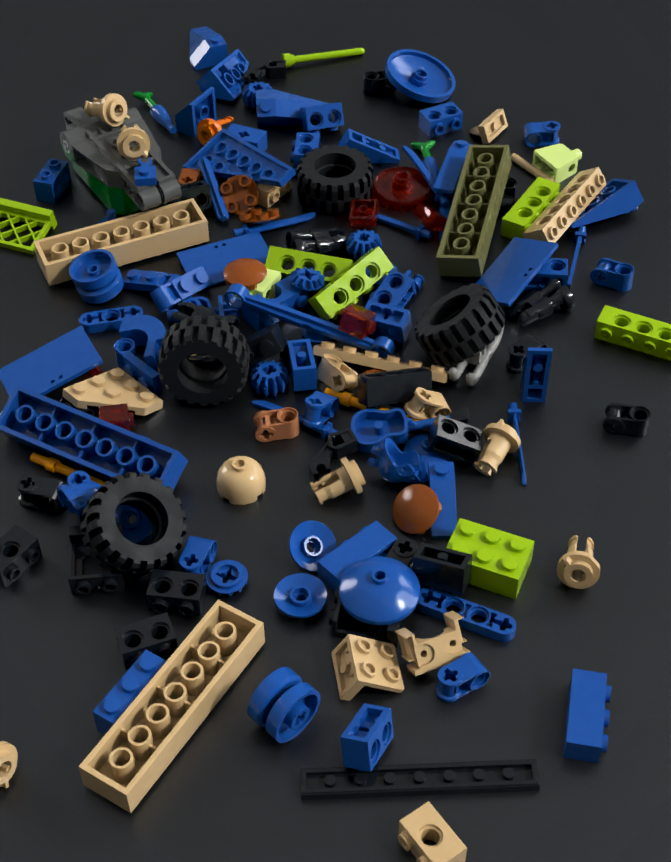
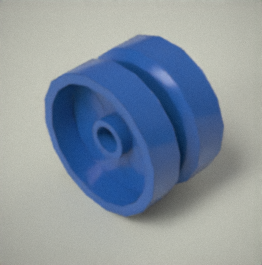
M93 249L77 256L69 267V275L76 286L79 296L89 304L107 302L116 297L123 288V276L118 269L114 256L107 250Z
M281 667L267 676L256 688L250 698L247 713L260 727H266V732L277 742L286 743L300 734L311 722L321 702V694L307 682H302V678L292 669Z

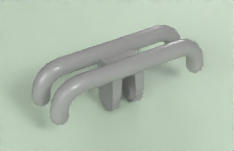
M504 327L501 328L500 334L495 337V340L487 348L477 352L472 358L465 359L464 362L457 364L456 367H451L448 371L449 379L453 382L457 381L469 363L476 365L472 373L466 374V384L469 387L475 386L501 341Z

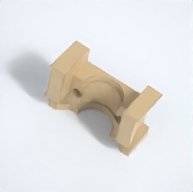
M453 610L444 613L443 616L446 628L443 629L444 632L439 636L429 639H415V635L405 627L395 631L402 651L401 657L408 662H414L407 665L409 672L418 676L448 665L463 654L470 652L462 646V643L467 642L461 635L458 622L463 616Z

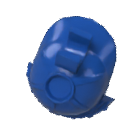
M388 437L385 439L383 450L378 446H373L370 453L376 454L378 459L369 457L367 464L371 467L379 466V473L386 481L391 483L422 484L428 480V470L423 454L419 455L415 450L402 452L395 442Z
M86 481L76 485L60 484V486L56 487V491L62 507L66 506L70 513H75L83 510L87 506V501L103 485L93 481Z

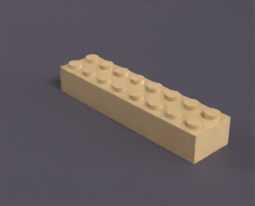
M194 198L33 242L37 261L49 286L72 280L69 275V267L77 256L93 249L107 250L112 253L118 267L175 250L199 245L210 240L208 221Z
M217 600L79 765L83 785L132 813L265 643L264 623Z

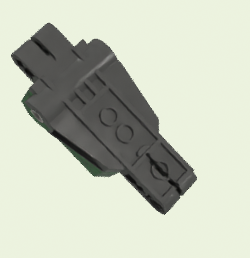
M84 106L83 108L78 107L64 112L63 117L66 131L60 133V141L64 153L72 161L73 169L108 209H115L116 214L128 215L138 210L145 211L161 205V202L167 203L182 196L181 187L176 180L175 174L162 162L161 150L136 108L128 109L127 115L130 118L117 127L109 126L101 118L87 116ZM137 124L140 129L147 133L150 140V150L148 156L142 158L141 162H148L149 157L152 159V166H156L157 185L135 186L134 167H139L138 160L130 161L119 154L116 141L121 133L122 126L126 125L129 128ZM131 141L129 143L130 146L137 145L136 141Z

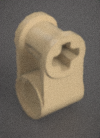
M326 353L323 355L317 369V379L327 384L336 392L343 391L344 389L351 391L358 387V373L332 354Z
M422 387L416 388L414 397L404 405L405 412L415 419L424 420L436 418L438 414L448 416L451 413L442 393L426 390Z

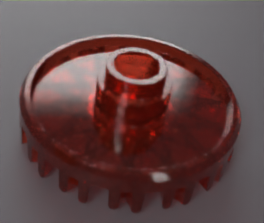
M404 166L391 167L381 171L373 180L372 196L374 195L376 203L381 201V206H385V209L391 204L393 211L397 208L399 212L400 206H405V211H408V209L413 211V205H416L419 209L424 207V202L428 203L430 201L432 189L418 169Z

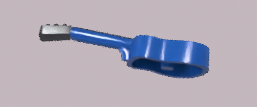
M467 407L460 408L446 416L462 423L470 421ZM400 408L385 411L363 409L352 417L351 430L358 440V450L370 453L373 446L383 449L387 437L391 438L395 444L405 443L409 439L410 431L428 429L436 418L413 421L411 418H407L404 410Z

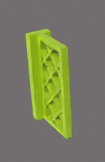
M0 198V218L8 219L0 222V229L9 225L13 228L3 233L0 232V247L34 255V242L30 247L22 245V243L31 239L34 241L43 239L50 229L54 230L58 224L53 210ZM18 222L26 223L16 228L13 225ZM37 226L43 227L41 230H38L36 232H33L31 229ZM29 229L30 234L22 237L18 236V233ZM16 235L17 238L11 241L4 240V238Z

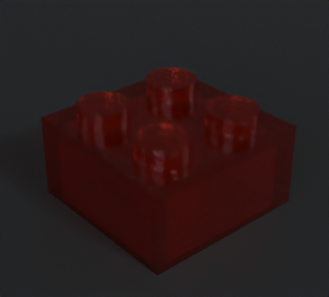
M352 199L349 216L351 227H376L379 211L377 199Z
M419 202L413 212L417 216L416 219L427 227L431 226L435 231L441 230L444 232L447 218L437 210Z

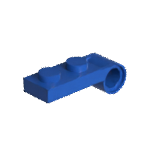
M200 266L152 291L150 296L159 311L163 313L184 299L210 287L213 283L203 266Z
M131 269L123 278V289L152 292L160 286L180 277V275Z
M129 338L117 340L114 344L117 365L155 395L162 391L160 374L136 356L134 341Z

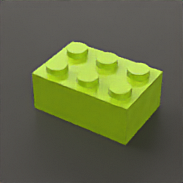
M460 518L446 548L472 554L470 585L516 599L532 561L535 541Z

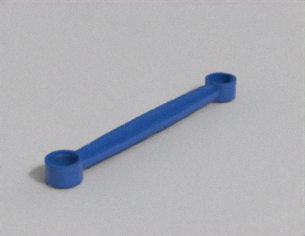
M238 283L232 284L224 295L225 302L234 309H241L245 305L323 336L368 351L379 353L378 357L387 358V355H392L395 350L394 342L388 337L379 336L375 340L320 318L250 295L248 289ZM378 347L384 348L387 352L380 350Z

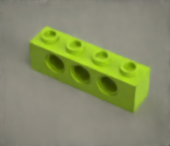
M538 176L502 218L501 235L510 239L514 237L524 238L523 233L560 193V183Z
M270 246L265 266L267 269L281 272V280L290 276L291 271H295L296 268L314 267V271H320L323 276L330 270L335 271L333 276L324 278V286H326L354 262L351 259ZM293 263V267L291 269L284 270L287 264Z
M379 246L370 249L308 299V302L321 319H331L334 321L337 319L339 310L346 306L352 307L359 301L357 297L362 293L366 295L374 289L373 284L377 281L380 283L382 277L388 275V272L394 266ZM366 268L370 270V278L366 275ZM350 281L354 282L355 290L351 289ZM335 293L339 296V303H336L334 300Z
M604 306L596 322L594 338L671 361V324L611 306Z

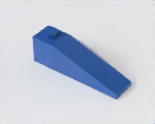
M207 26L190 29L189 62L194 70L216 66L228 56L227 43L220 34Z
M236 49L196 83L203 93L210 87H214L216 99L233 101L242 92L240 88L244 84V72L247 71L249 62L239 49Z
M274 89L255 90L258 127L302 124L300 108L329 104ZM332 112L328 115L330 122H332ZM315 115L310 117L311 124H316L317 122Z
M457 140L451 144L433 186L434 192L455 194L469 145L473 144H469L465 140Z
M613 178L607 182V185L569 228H576L637 210L639 208L638 205L643 203L644 199L635 180Z

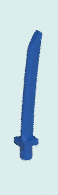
M403 145V151L433 190L435 179L414 151ZM434 192L435 202L440 201L443 207L450 204L447 198L448 194Z
M354 210V214L416 234V239L424 237L430 240L433 236V232L426 230L425 224L416 227L372 211Z
M315 212L247 227V224L244 223L242 228L233 229V235L237 237L256 231L262 232L309 221L315 217Z
M579 226L578 231H575L576 237L574 242L577 244L567 286H571L580 245L586 242L587 233L584 226Z
M252 401L253 406L267 411L284 408L268 401ZM298 413L299 424L306 426L301 422L303 415ZM329 421L326 425L322 424L320 427H308L321 433V438L324 440L327 439L329 434L337 432Z
M512 402L508 404L509 415L507 422H512L513 429L516 430L520 438L518 422L521 421V409H518L517 404ZM520 444L517 455L522 485H526L522 445Z

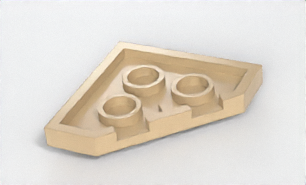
M119 367L63 388V397L77 408L87 409V405L101 407V411L121 413V409L135 411V415L141 416L163 408L162 399Z

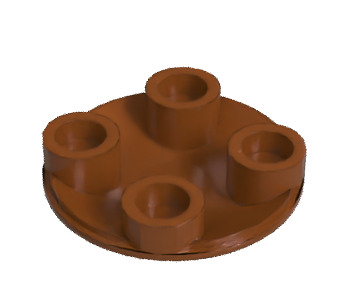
M235 175L220 186V191L229 213L234 215L248 213L258 202L259 190L257 184L246 175Z
M261 208L251 209L250 213L239 214V221L252 225L266 224L280 216L279 209L272 208L268 209L267 212H262Z
M241 258L230 262L224 268L223 275L227 285L238 283L251 291L255 290L257 284L265 279L267 269L262 262L256 259Z
M413 484L404 488L397 495L393 504V518L396 525L402 531L409 534H424L435 523L438 514L442 511V504L439 502L436 493L430 487L423 484Z

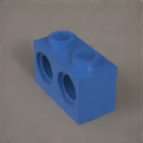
M452 101L419 111V128L429 138L462 129L463 112Z
M341 102L300 108L303 131L321 133L323 128H327L328 131L339 130L338 126L344 125ZM330 112H333L335 116L333 122H330L328 119ZM312 115H315L317 118L315 125H312L310 122Z
M297 132L296 140L292 141V151L290 153V163H294V168H297L298 162L307 152L310 153L312 149L320 148V133Z
M50 158L33 180L37 201L52 204L57 202L72 181L68 161Z
M549 258L524 289L541 290L544 288L545 283L552 278L558 279L561 287L567 286L568 259Z
M391 269L388 275L382 277L380 286L370 294L368 300L378 303L388 302L386 305L404 308L416 291L414 279Z
M368 300L360 316L363 334L375 337L385 336L392 341L405 344L412 329L410 310Z
M363 704L340 737L344 767L368 772L373 770L394 738L391 708Z

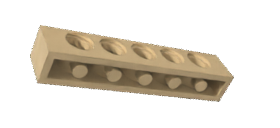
M596 167L578 172L523 233L524 238L555 243L607 185L600 168Z

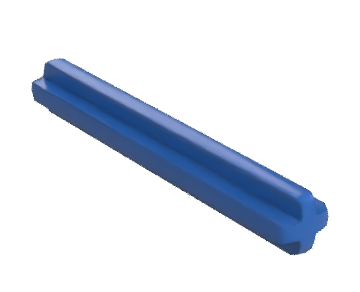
M203 157L198 161V165L204 182L210 184L212 205L217 219L220 222H224L229 219V214L211 163L206 157Z

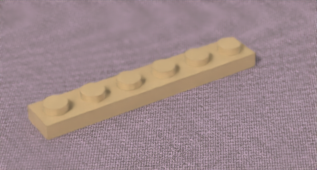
M322 341L321 344L314 345L313 354L323 357L326 353L332 354L345 362L386 371L423 367L432 371V381L441 383L449 381L448 371H445V367L439 365H431V368L422 366L423 362L409 360V363L401 362V358L397 356L387 355V358L378 357L379 353L366 350L364 354L356 352L357 348L343 346V349L336 348L335 343Z

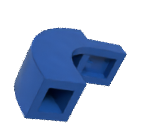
M150 315L123 317L119 329L121 337L133 340L135 347L146 346L144 359L148 366L158 372L157 366L161 343L167 332L163 323Z

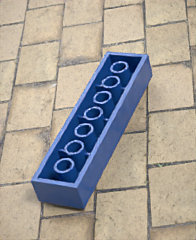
M16 385L0 414V432L4 436L108 481L119 474L124 476L127 472H135L138 476L143 472L150 474V479L158 477L163 480L162 485L165 487L170 486L174 490L188 463V460L175 449L19 385Z

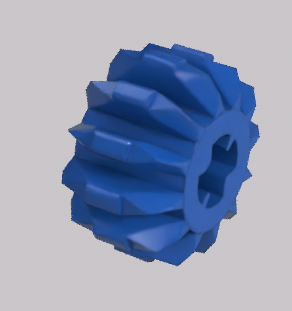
M263 81L248 83V85L244 86L242 94L244 104L248 108L252 107L255 110V90H271L272 87L268 83L264 84Z
M356 230V233H350L346 241L349 257H354V261H357L370 249L378 246L382 249L379 234H374L373 230Z
M274 359L271 362L264 360L262 364L256 363L255 368L251 369L252 389L256 390L257 395L264 393L265 397L269 394L276 397L277 392L284 393L285 388L288 387L289 371L287 367L283 366L282 362L275 363Z

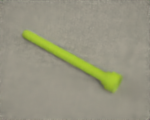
M354 48L298 56L285 53L282 54L281 58L286 60V68H291L295 63L363 55L365 50L363 48Z

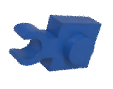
M149 157V161L143 163L141 158H139V167H134L135 186L157 185L156 166H152V159Z

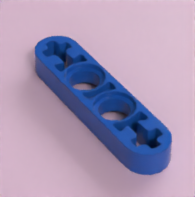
M426 587L420 589V598L416 606L419 612L445 622L443 614L447 613L446 608L456 606L460 609L458 614L463 616L462 619L458 620L461 628L499 642H509L515 637L517 624L513 617L434 588ZM481 615L485 618V621L483 623H475L471 617ZM490 620L494 621V623L492 622V627H490ZM503 626L508 627L505 631L500 630Z

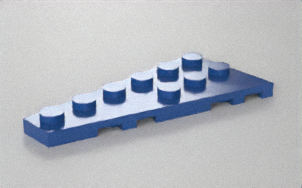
M224 128L182 166V168L200 169L198 161L206 157L211 163L215 177L229 179L235 175H246L253 179L255 183L283 187L296 174L291 166Z

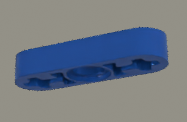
M132 305L87 312L80 316L79 322L80 326H83L85 333H97L120 329L122 317L144 315L140 306ZM109 318H117L114 321H107Z

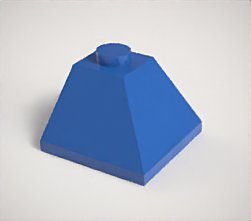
M214 87L207 89L175 115L177 132L196 138L198 136L197 126L201 120L206 118L217 120Z

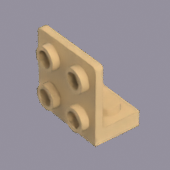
M348 634L331 652L340 699L350 701L364 686L401 693L404 690L399 662L393 644Z

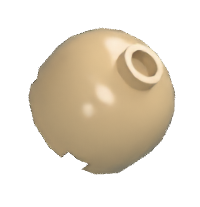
M248 456L229 458L224 461L218 470L216 480L217 491L222 499L224 497L229 500V503L234 505H246L258 500L257 496L261 493L263 494L266 488V477L262 466Z

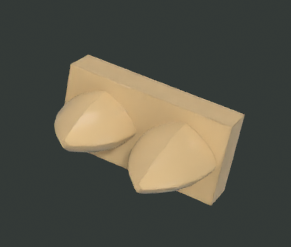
M496 109L480 125L470 129L469 132L474 136L481 137L482 144H489L508 127L504 109Z

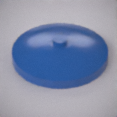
M412 49L395 51L389 56L385 65V73L390 83L404 95L421 102H444L451 97L456 86L455 78L450 69L437 58L421 51Z

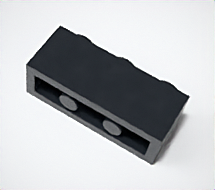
M423 367L357 375L358 403L367 406V409H380L381 405L387 404L392 407L402 406V402L411 401L418 387L432 391V371Z

